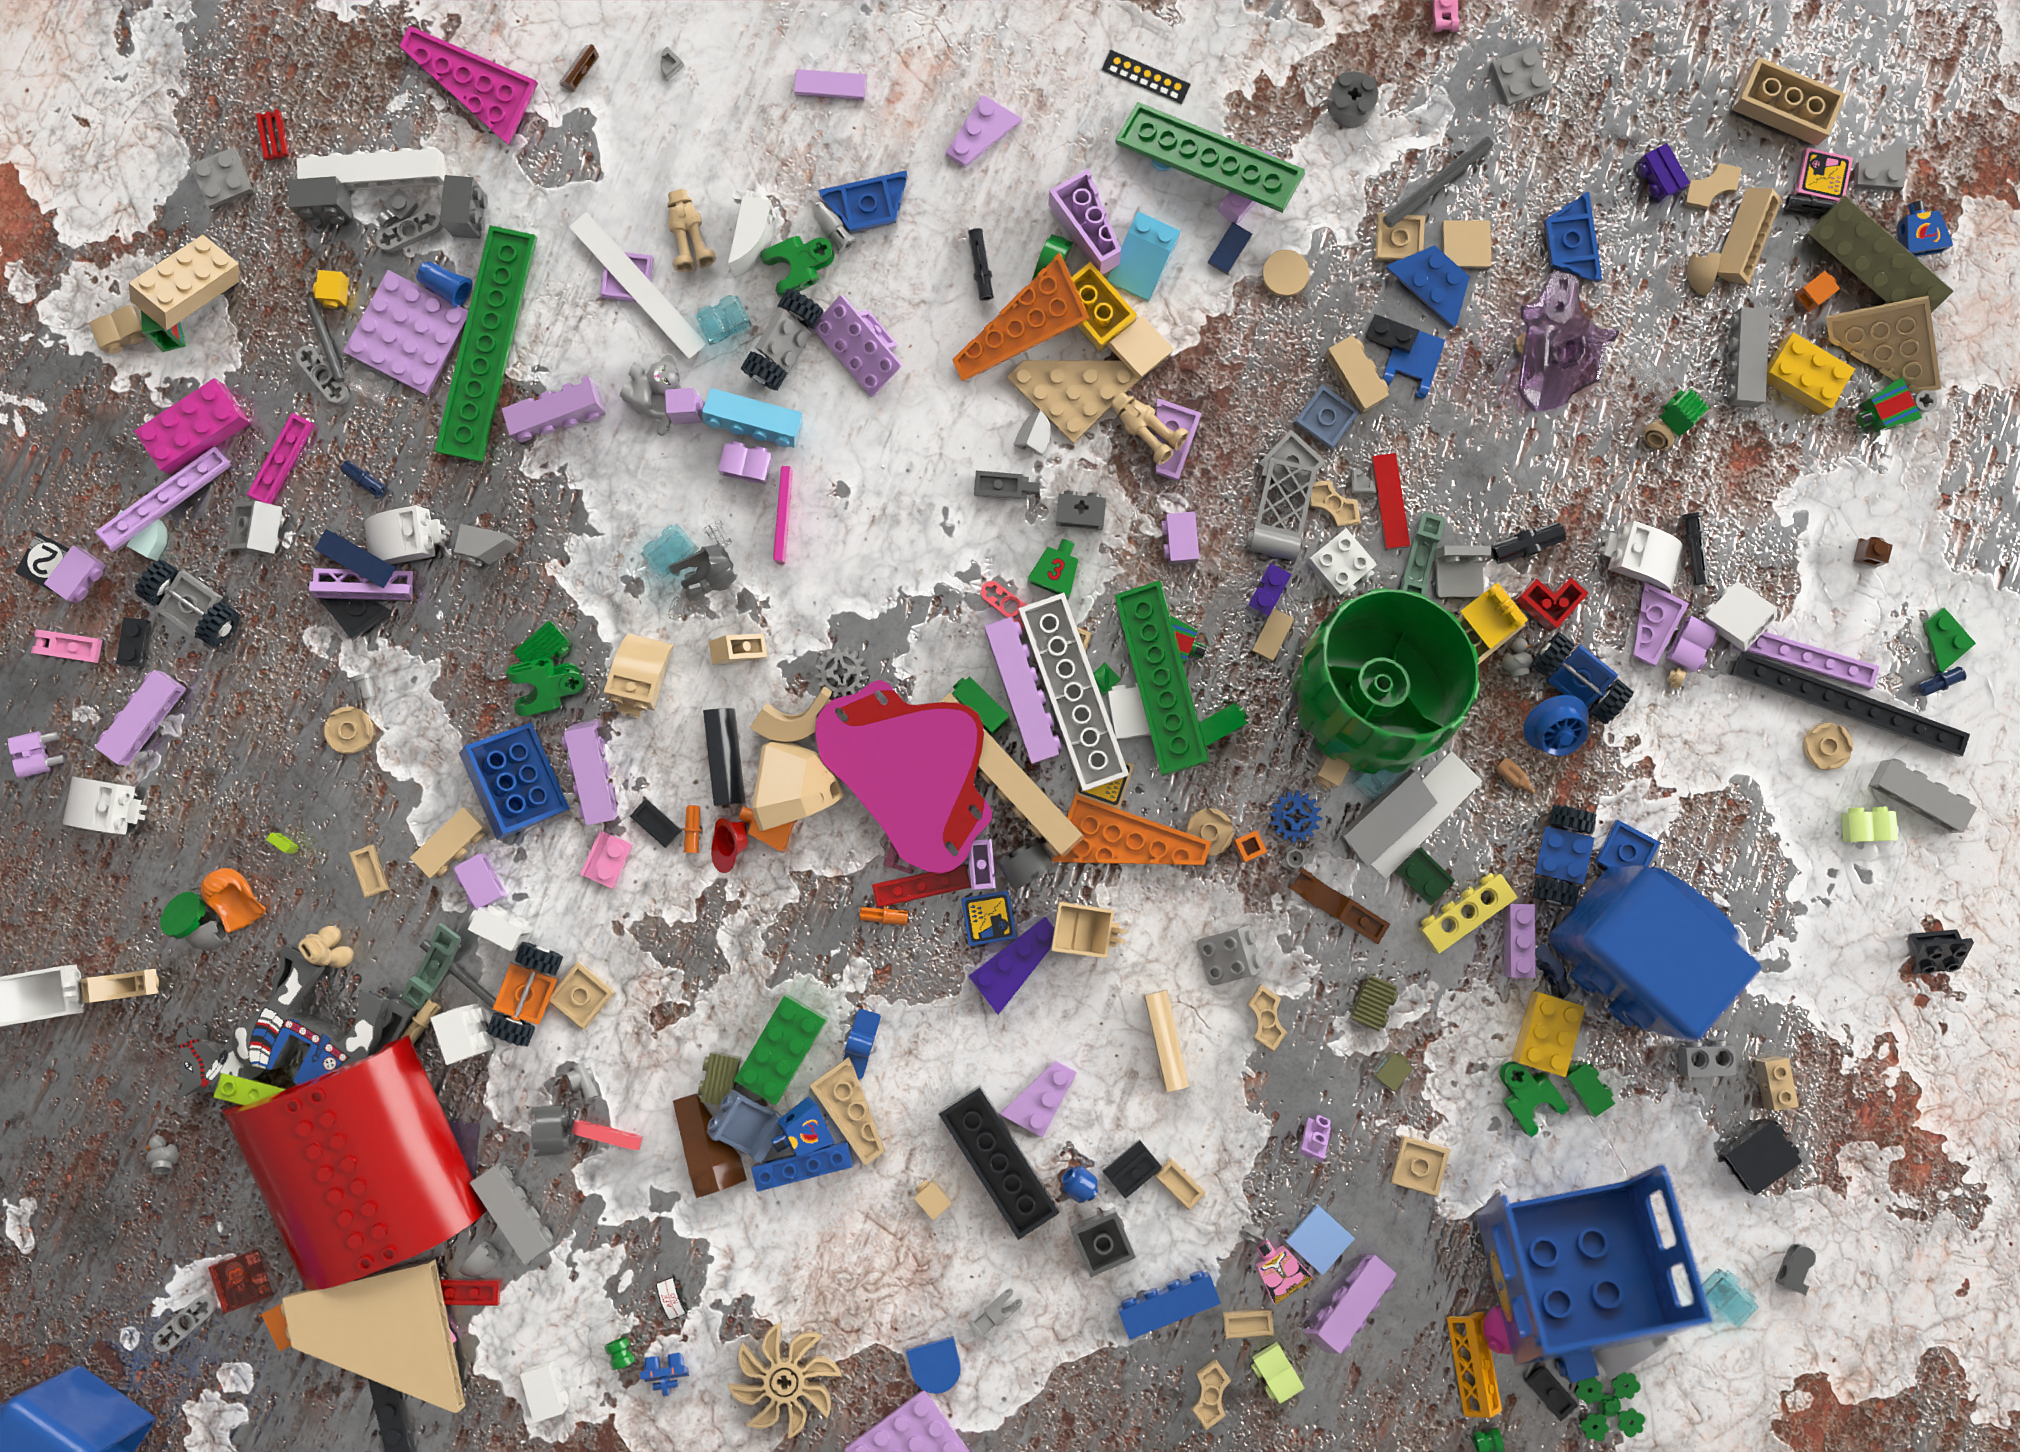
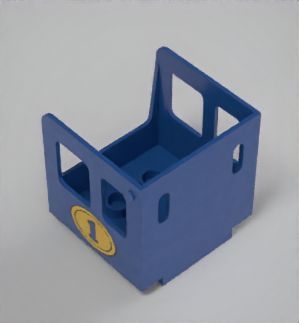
M1663 1164L1656 1165L1622 1182L1509 1203L1505 1194L1499 1195L1476 1214L1515 1366L1672 1336L1713 1322L1669 1173ZM1659 1191L1663 1196L1675 1237V1245L1667 1249L1663 1245L1651 1205V1196ZM1680 1264L1683 1265L1693 1298V1303L1682 1306L1672 1276V1268Z

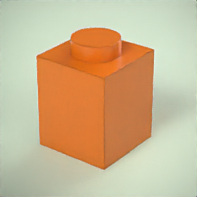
M1824 271L1794 295L1810 312L1837 292L1840 287L1837 285L1836 279Z
M1257 830L1232 840L1242 863L1267 852Z

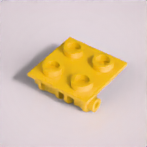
M1498 582L1460 611L1489 649L1493 648L1528 620Z

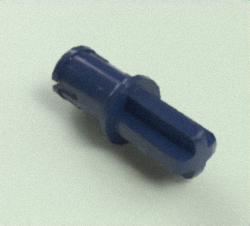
M346 460L341 465L340 471L355 481L357 487H363L376 498L383 495L386 485L373 478L369 471H363L349 460Z
M1958 666L1945 673H1936L1933 678L1919 683L1917 691L1920 692L1921 696H1927L1939 690H1948L1949 686L1965 681L1967 678L1966 672L1962 667Z

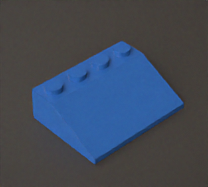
M532 722L465 745L459 752L496 840L523 831L570 809Z

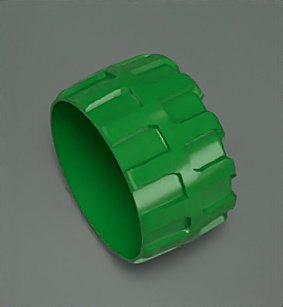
M1388 588L1371 589L1366 594L1353 600L1347 599L1341 603L1317 627L1301 653V663L1292 679V691L1297 692L1299 704L1296 712L1297 718L1303 730L1309 729L1317 739V747L1321 752L1334 761L1340 758L1349 763L1350 767L1355 771L1376 774L1380 770H1388L1393 773L1409 770L1440 750L1456 734L1464 723L1465 716L1477 701L1480 683L1478 682L1479 659L1475 646L1471 643L1458 619L1451 612L1446 611L1440 605L1429 600L1427 596L1413 591L1389 590Z

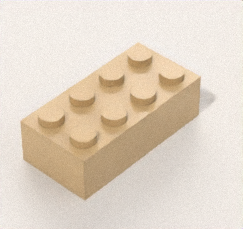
M1758 57L1749 67L1731 110L1818 146L1829 136L1846 93Z
M201 235L129 282L130 301L167 331L238 283L239 263L206 236Z

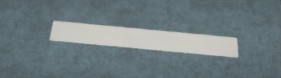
M585 212L570 225L571 230L688 359L706 345V342L588 212Z

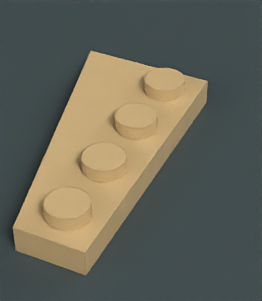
M849 1056L809 1086L864 1165H867L884 1153L885 1148Z

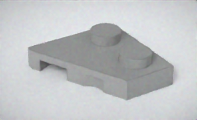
M1906 144L1898 145L1856 163L1854 187L1901 191L1905 188Z

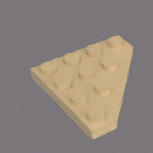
M1929 296L1826 316L1829 341L1847 350L1854 357L1866 364H1870L1894 381L1903 377L1907 388L1915 394L1923 390L1934 391L1942 389Z
M1024 360L1007 376V379L1038 410H1041L1047 416V419L1073 445L1111 408L1110 404L1121 392L1126 394L1139 381L1122 361Z

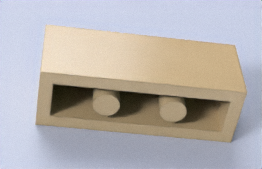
M1351 335L1328 348L1325 356L1360 411V414H1363L1387 399L1389 387L1383 379L1380 380L1374 362L1371 359H1367L1362 342L1359 339L1356 340Z
M462 807L410 859L429 878L436 879L439 877L440 879L450 871L451 868L449 866L455 860L458 862L467 855V849L473 843L476 845L486 836L484 832L489 828L470 808Z

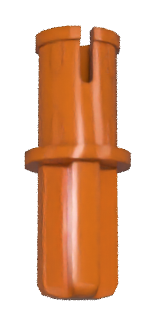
M688 805L686 807L685 828H683V831H685L683 853H699V831L702 832V829H700L701 808L697 805Z
M884 906V909L862 907L859 918L863 921L882 922L883 926L885 924L906 926L908 910L886 909L887 906Z

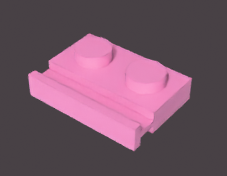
M600 830L580 875L614 889L633 844Z

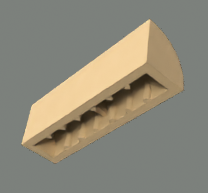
M1773 188L1746 189L1721 252L1717 271L1719 277L1733 283L1749 285L1782 202V199Z
M1168 990L1144 994L1165 1090L1168 1093L1189 1086Z

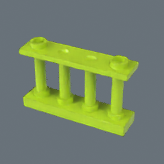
M222 1073L214 1097L246 1106L286 1089Z

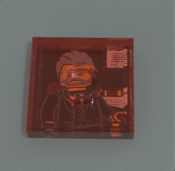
M258 1248L208 1267L223 1314L273 1295Z

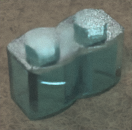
M732 295L725 296L719 301L718 305L713 307L710 305L705 306L695 315L709 345L716 344L752 325L738 295L733 297Z
M1718 1268L1702 1284L1705 1296L1729 1322L1740 1328L1759 1308L1754 1302L1757 1298L1747 1288L1743 1290L1737 1284L1739 1279L1731 1271L1727 1270L1724 1272Z

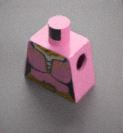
M1265 1240L1256 1247L1263 1259L1255 1265L1269 1297L1275 1305L1314 1279L1284 1245L1275 1250L1269 1240Z

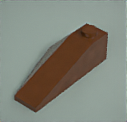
M697 1093L673 1100L690 1179L695 1196L699 1198L747 1180L741 1157L736 1149L720 1140L715 1141L711 1139L706 1132L708 1123L713 1116L705 1104L700 1102L701 1098Z

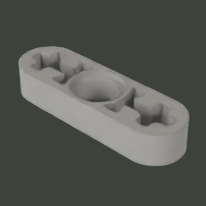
M431 209L424 210L381 230L376 236V243L385 253H394L439 232L443 226L439 221L440 215ZM429 217L434 219V225L432 226L428 224ZM417 222L421 223V227L424 229L423 231H421V228L417 225ZM407 226L415 227V234L411 237L404 236V229ZM396 232H398V235L402 238L401 241L397 238L398 236L395 234ZM386 237H390L392 239L390 240L391 245L389 246L385 244Z
M311 346L301 347L296 353V360L331 403L335 405L345 404L350 397L348 388L343 382L337 383L335 381L330 366L318 351ZM307 353L311 355V359L317 364L314 367L306 361L305 355ZM327 370L329 373L327 380L323 382L318 381V372ZM333 385L340 391V398L334 396L335 393L329 386Z
M204 1294L192 1301L156 1332L153 1337L155 1349L160 1352H167L182 1342L216 1312L218 1307L216 1298L210 1294ZM207 1302V1310L196 1315L194 1312L202 1307V1303ZM182 1316H186L191 1320V1327L188 1330L180 1326ZM174 1331L176 1334L168 1340V1343L164 1344L162 1342L164 1336Z

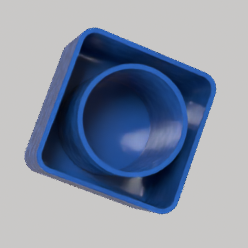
M1645 865L1608 867L1577 902L1576 907H1573L1549 936L1553 949L1575 968L1569 975L1571 979L1592 995L1597 991L1603 996L1608 997L1612 1002L1606 1009L1620 1023L1628 1028H1631L1634 1024L1645 1032L1648 1031L1687 1041L1700 1040L1762 970L1761 964L1737 943L1740 935L1736 927L1711 901L1677 876L1658 867H1648Z
M73 1366L13 1396L5 1404L0 1403V1452H135L152 1428L156 1417L86 1368Z

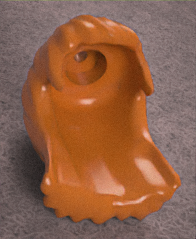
M217 869L207 874L201 882L200 891L202 898L220 917L226 933L251 925L253 921L263 916L266 912V907L262 906L255 899L246 879L234 869Z

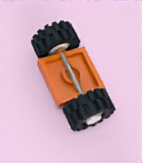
M529 942L521 943L515 961L521 965L512 962L509 965L492 1008L502 1013H493L486 1030L489 1035L518 1046L527 1047L529 1045L535 1026L526 1023V1021L537 1025L540 1024L557 982V978L549 976L547 973L557 975L563 956L536 944L534 945Z

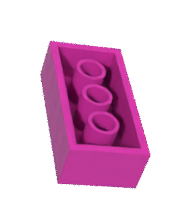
M213 378L134 432L159 470L172 476L212 447L217 446L249 425L250 421L226 385Z

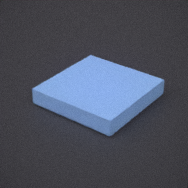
M1317 1204L1285 1241L1318 1272L1324 1275L1355 1238Z

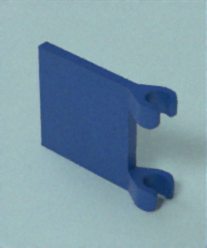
M1419 331L1410 354L1392 349L1382 379L1389 386L1393 381L1395 371L1419 379L1421 383L1416 396L1424 399L1429 393L1445 339Z

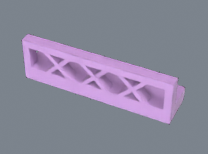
M314 568L313 582L310 581L309 591L313 598L412 601L414 573L413 571H394L386 586L382 588L375 583H367L368 579H362L361 575L350 569ZM320 575H330L335 582H319ZM348 576H355L360 582L346 583L342 581ZM398 577L407 578V584L391 583Z

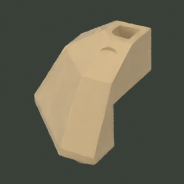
M771 740L762 746L752 804L754 818L759 831L808 817L833 805L844 797L838 777L824 765L818 753L790 741Z

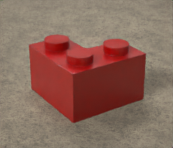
M1571 577L1563 581L1554 592L1550 591L1538 579H1535L1522 590L1514 601L1550 632L1557 629L1589 593Z

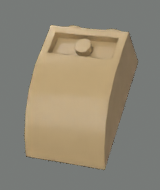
M629 633L625 636L615 655L604 689L607 699L611 703L618 705L617 712H621L624 716L631 715L632 718L637 719L641 716L642 711L647 709L655 711L674 644Z
M1058 901L1051 951L1107 958L1109 946L1116 947L1117 943H1125V939L1118 938V933L1126 934L1127 929L1119 928L1120 923L1113 922L1114 910Z

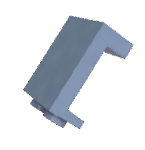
M731 1089L730 1093L722 1099L716 1116L710 1119L706 1132L711 1139L715 1141L720 1140L749 1154L753 1160L762 1163L772 1146L771 1140L777 1137L781 1131L778 1120L782 1115Z

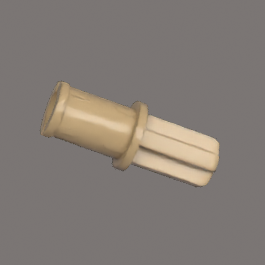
M427 999V1002L416 1017H412V1023L401 1038L409 1035L414 1044L424 1029L429 1028L428 1024L431 1021V1017H434L441 1007L434 1001L432 1002V1000Z

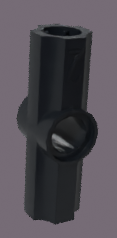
M1554 522L1536 530L1532 528L1514 535L1513 538L1491 545V553L1498 565L1521 556L1525 558L1543 551L1544 548L1566 541V532L1560 522Z

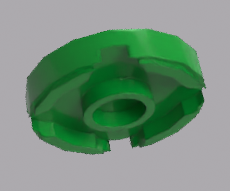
M183 892L175 896L163 910L160 919L162 931L176 939H182L194 932L200 925L198 922L200 917L205 915L206 904L203 898L193 892Z

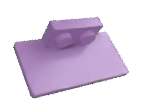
M843 295L837 297L820 317L815 328H813L871 397L875 396L902 367L901 362L892 353L898 346L896 341L869 310L857 312Z

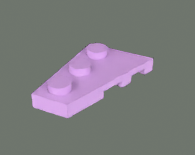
M982 95L947 149L946 156L967 167L986 152L987 148L1006 136V133L1013 127L1021 124L1022 118Z
M1157 398L1156 417L1172 431L1185 428L1189 432V436L1182 447L1175 451L1156 432V438L1173 450V455L1167 462L1162 465L1156 463V474L1176 481L1179 480L1202 413Z
M1645 582L1643 584L1632 657L1655 667L1689 603Z
M1055 1060L1014 1101L1000 1112V1115L1043 1138L1077 1072Z

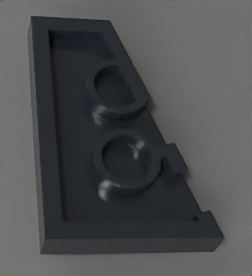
M320 575L319 582H335V580L330 575ZM318 598L352 641L392 613L391 610L373 599Z

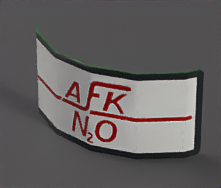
M674 1277L656 1283L660 1304L667 1319L672 1320L687 1314L679 1298Z

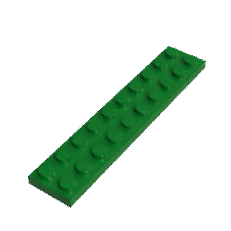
M489 225L435 452L438 454L480 463L484 462L537 237L534 234Z

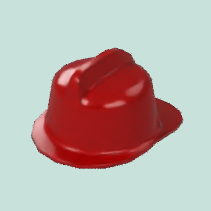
M719 818L715 823L711 856L715 868L721 873H728L733 869L736 856L743 852L748 845L745 822H729L725 818Z

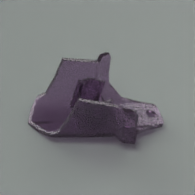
M1554 271L1550 273L1536 302L1521 305V319L1527 325L1518 391L1525 403L1534 411H1545L1560 407L1568 403L1571 396L1576 392L1600 380L1606 345L1614 342L1619 335V330L1600 329L1582 315L1577 277Z

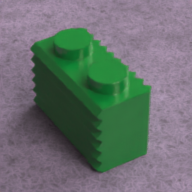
M1689 388L1685 392L1681 389L1662 407L1665 411L1659 417L1680 437L1695 425L1707 412L1710 405H1706L1703 398H1700V395H1696V391H1693V388Z
M549 620L516 648L513 653L522 663L540 658H549L553 661L557 657L558 659L564 657L570 651L568 647L572 643L554 622Z

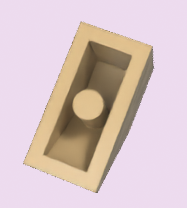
M764 634L725 635L709 641L712 665L733 664L768 657Z

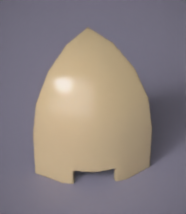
M1708 252L1707 257H1700L1696 253L1689 257L1687 279L1690 286L1698 294L1707 296L1711 291L1717 275L1721 253Z

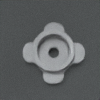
M1293 845L1287 846L1285 848L1286 855L1281 860V864L1284 868L1290 867L1299 872L1300 867L1304 868L1308 852L1305 849H1296ZM1294 856L1297 857L1296 861H1293Z
M1246 1223L1245 1227L1239 1231L1240 1234L1244 1235L1243 1239L1249 1243L1257 1244V1242L1261 1243L1265 1240L1262 1237L1264 1230L1255 1225Z

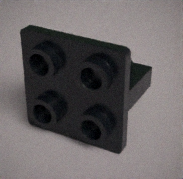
M1957 929L1909 934L1907 941L1916 958L1911 970L1913 974H1931L1933 972H1954L1959 970L1970 952L1974 941L1972 938L1962 939Z

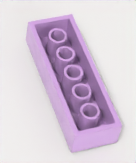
M1009 617L985 625V633L1030 765L1034 766L1058 758V751L1062 749L1058 735L1053 736L1051 729L1054 728V723L1050 712L1045 713L1043 706L1046 705V700L1042 689L1037 691L1035 684L1038 683V677L1035 668H1030L1027 662L1030 661L1031 657L1027 645L1021 644L1020 639L1023 638V633L1019 622H1014L1013 618Z

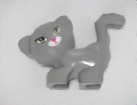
M671 354L665 355L659 362L653 363L647 374H644L645 371L640 364L634 362L628 374L634 380L633 385L624 383L619 395L638 414L646 415L651 419L661 420L662 423L657 429V433L660 436H664L669 431L671 420L666 412L652 409V393L665 395V390L681 389L679 385L680 377L676 368V357Z

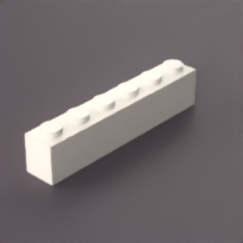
M430 146L423 147L422 150L401 148L399 151L394 152L387 150H377L375 153L355 151L350 155L330 153L328 156L319 157L310 154L306 155L305 158H297L298 179L336 176L349 191L444 184V156L439 149Z

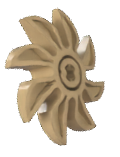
M781 1321L767 1331L763 1340L762 1351L771 1364H765L743 1341L739 1348L738 1360L742 1371L746 1376L762 1378L764 1382L753 1384L728 1383V1388L735 1399L748 1405L756 1404L764 1396L771 1398L766 1406L746 1424L752 1428H767L773 1425L779 1419L781 1404H788L789 1439L797 1435L806 1422L807 1407L798 1396L804 1395L826 1418H828L830 1413L831 1398L827 1388L822 1383L809 1382L806 1378L842 1376V1373L833 1360L822 1355L813 1356L805 1364L799 1363L798 1360L802 1358L804 1353L823 1337L822 1334L817 1332H803L795 1336L790 1343L789 1356H782L780 1345ZM783 1375H786L788 1384H783V1380H781Z

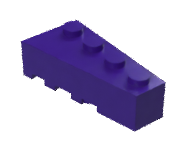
M1046 916L969 975V978L998 1015L1051 949L1054 927Z

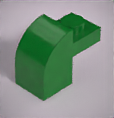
M1051 234L1043 246L1032 281L1043 268H1046L1054 260L1053 258L1058 253H1061L1065 261L1071 251L1073 242L1066 240L1062 236Z

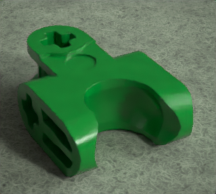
M794 236L764 249L760 254L761 261L768 266L777 263H786L791 266L790 274L776 285L775 291L780 298L783 297L788 288L799 292L816 284L819 281L816 271L831 265L835 257L829 240L819 237L803 244L800 236ZM823 249L825 254L821 256L818 251Z
M540 658L514 664L506 670L507 678L512 683H530L534 685L532 692L526 696L519 697L515 701L514 710L519 716H529L556 709L561 705L560 697L576 694L584 686L580 670L575 664L564 663L553 667V662L549 658Z
M1507 1062L1500 1068V1079L1511 1093L1502 1102L1522 1131L1529 1137H1534L1539 1130L1533 1120V1110L1538 1104L1548 1103L1555 1112L1562 1115L1569 1111L1567 1103L1543 1072H1540L1533 1078L1525 1066L1515 1062ZM1513 1070L1517 1071V1073L1515 1074L1517 1077L1516 1080L1512 1079Z

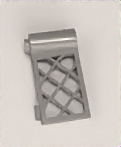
M1270 458L1269 462H1264L1261 476H1266L1257 518L1253 532H1248L1245 544L1249 546V551L1292 561L1297 560L1316 477V467L1276 458ZM1274 464L1284 466L1289 475L1277 481L1272 473ZM1289 467H1290V468H1295V469H1297V470H1295L1294 472H1291V470L1289 469ZM1300 470L1311 472L1309 482L1303 486H1300L1294 477V474ZM1291 477L1298 489L1286 496L1279 484ZM1272 479L1275 484L1269 487L1270 480ZM1277 486L1283 498L1272 505L1267 497L1268 490ZM1306 486H1308V487H1307L1306 494H1305L1304 491H1303V488H1305ZM1300 491L1305 499L1304 504L1295 510L1288 498ZM1285 500L1292 513L1281 519L1274 507ZM1265 502H1267L1269 507L1264 510ZM1271 509L1278 521L1271 526L1261 524L1263 513ZM1302 509V513H1301V517H1300L1297 512ZM1293 514L1299 522L1297 532L1288 530L1283 523L1285 519ZM1279 523L1282 526V528L1274 527Z

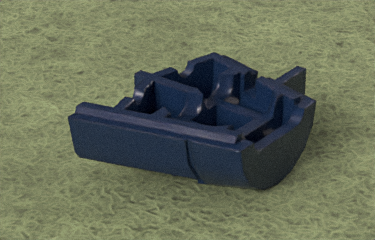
M1543 943L1535 949V956L1537 958L1535 965L1539 970L1543 971L1546 981L1550 985H1554V990L1557 992L1558 997L1564 999L1570 992L1566 969L1562 962L1554 957Z

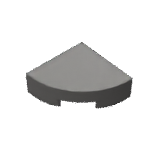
M667 46L661 55V71L668 81L684 67V63Z
M1352 469L1351 494H1375L1376 489L1373 481L1361 470Z

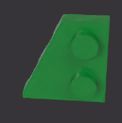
M1945 607L1940 608L1922 623L1925 635L1929 639L1930 653H1934L1937 664L1934 668L1937 673L1944 672L1976 644Z

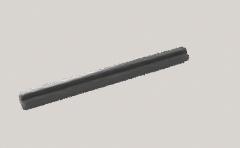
M1488 136L1483 137L1387 213L1383 218V222L1387 227H1393L1488 152L1494 145L1493 141Z

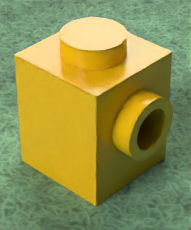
M318 270L317 282L313 285L315 298L326 308L337 309L338 306H346L349 278L342 272Z

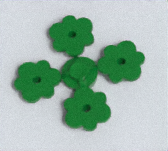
M1623 1372L1616 1376V1379L1611 1383L1612 1387L1615 1388V1396L1611 1394L1603 1395L1601 1392L1603 1384L1597 1381L1595 1376L1577 1382L1576 1396L1584 1400L1586 1404H1592L1593 1401L1599 1402L1598 1405L1601 1413L1596 1415L1589 1413L1587 1414V1419L1581 1421L1580 1428L1585 1432L1587 1439H1594L1598 1442L1602 1441L1605 1438V1433L1609 1431L1605 1416L1614 1417L1617 1414L1620 1421L1617 1425L1618 1429L1624 1431L1627 1437L1632 1438L1636 1435V1432H1643L1644 1428L1642 1425L1645 1423V1416L1642 1413H1637L1634 1408H1629L1628 1411H1620L1621 1403L1619 1399L1625 1397L1632 1399L1634 1393L1639 1392L1641 1389L1640 1383L1636 1381L1635 1374Z

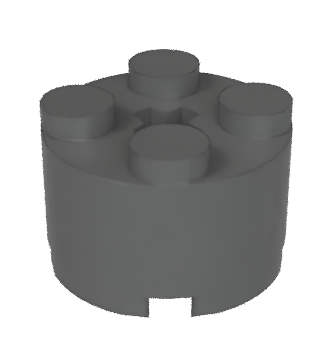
M1344 72L1334 82L1327 107L1329 114H1331L1338 125L1345 128H1356L1371 118L1378 100V88L1375 79L1361 72Z
M1038 837L1011 852L1012 858L1007 855L997 861L998 866L1013 890L1021 888L1055 867Z
M562 1104L532 1107L531 1115L536 1114L535 1121H531L532 1147L536 1149L534 1156L565 1154L566 1150H569V1146H571L570 1131L566 1132L565 1128L570 1119L569 1108H563Z

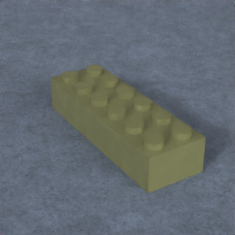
M1845 194L1809 230V234L1888 304L1929 296L1932 313L1954 292L1947 283Z

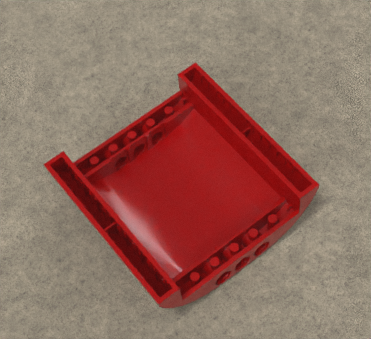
M409 1035L385 1044L380 1052L246 1106L237 1103L222 1110L304 1288L308 1290L336 1287L418 1255L456 1235L487 1211V1208L470 1184L474 1180Z

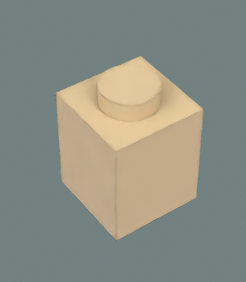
M934 1179L929 1183L927 1180H924L915 1188L917 1193L914 1199L932 1220L936 1219L952 1204V1200Z

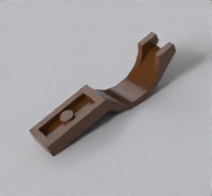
M1302 867L1299 868L1300 874L1294 884L1290 883L1289 889L1375 944L1380 943L1390 923L1351 898L1324 884L1309 871Z

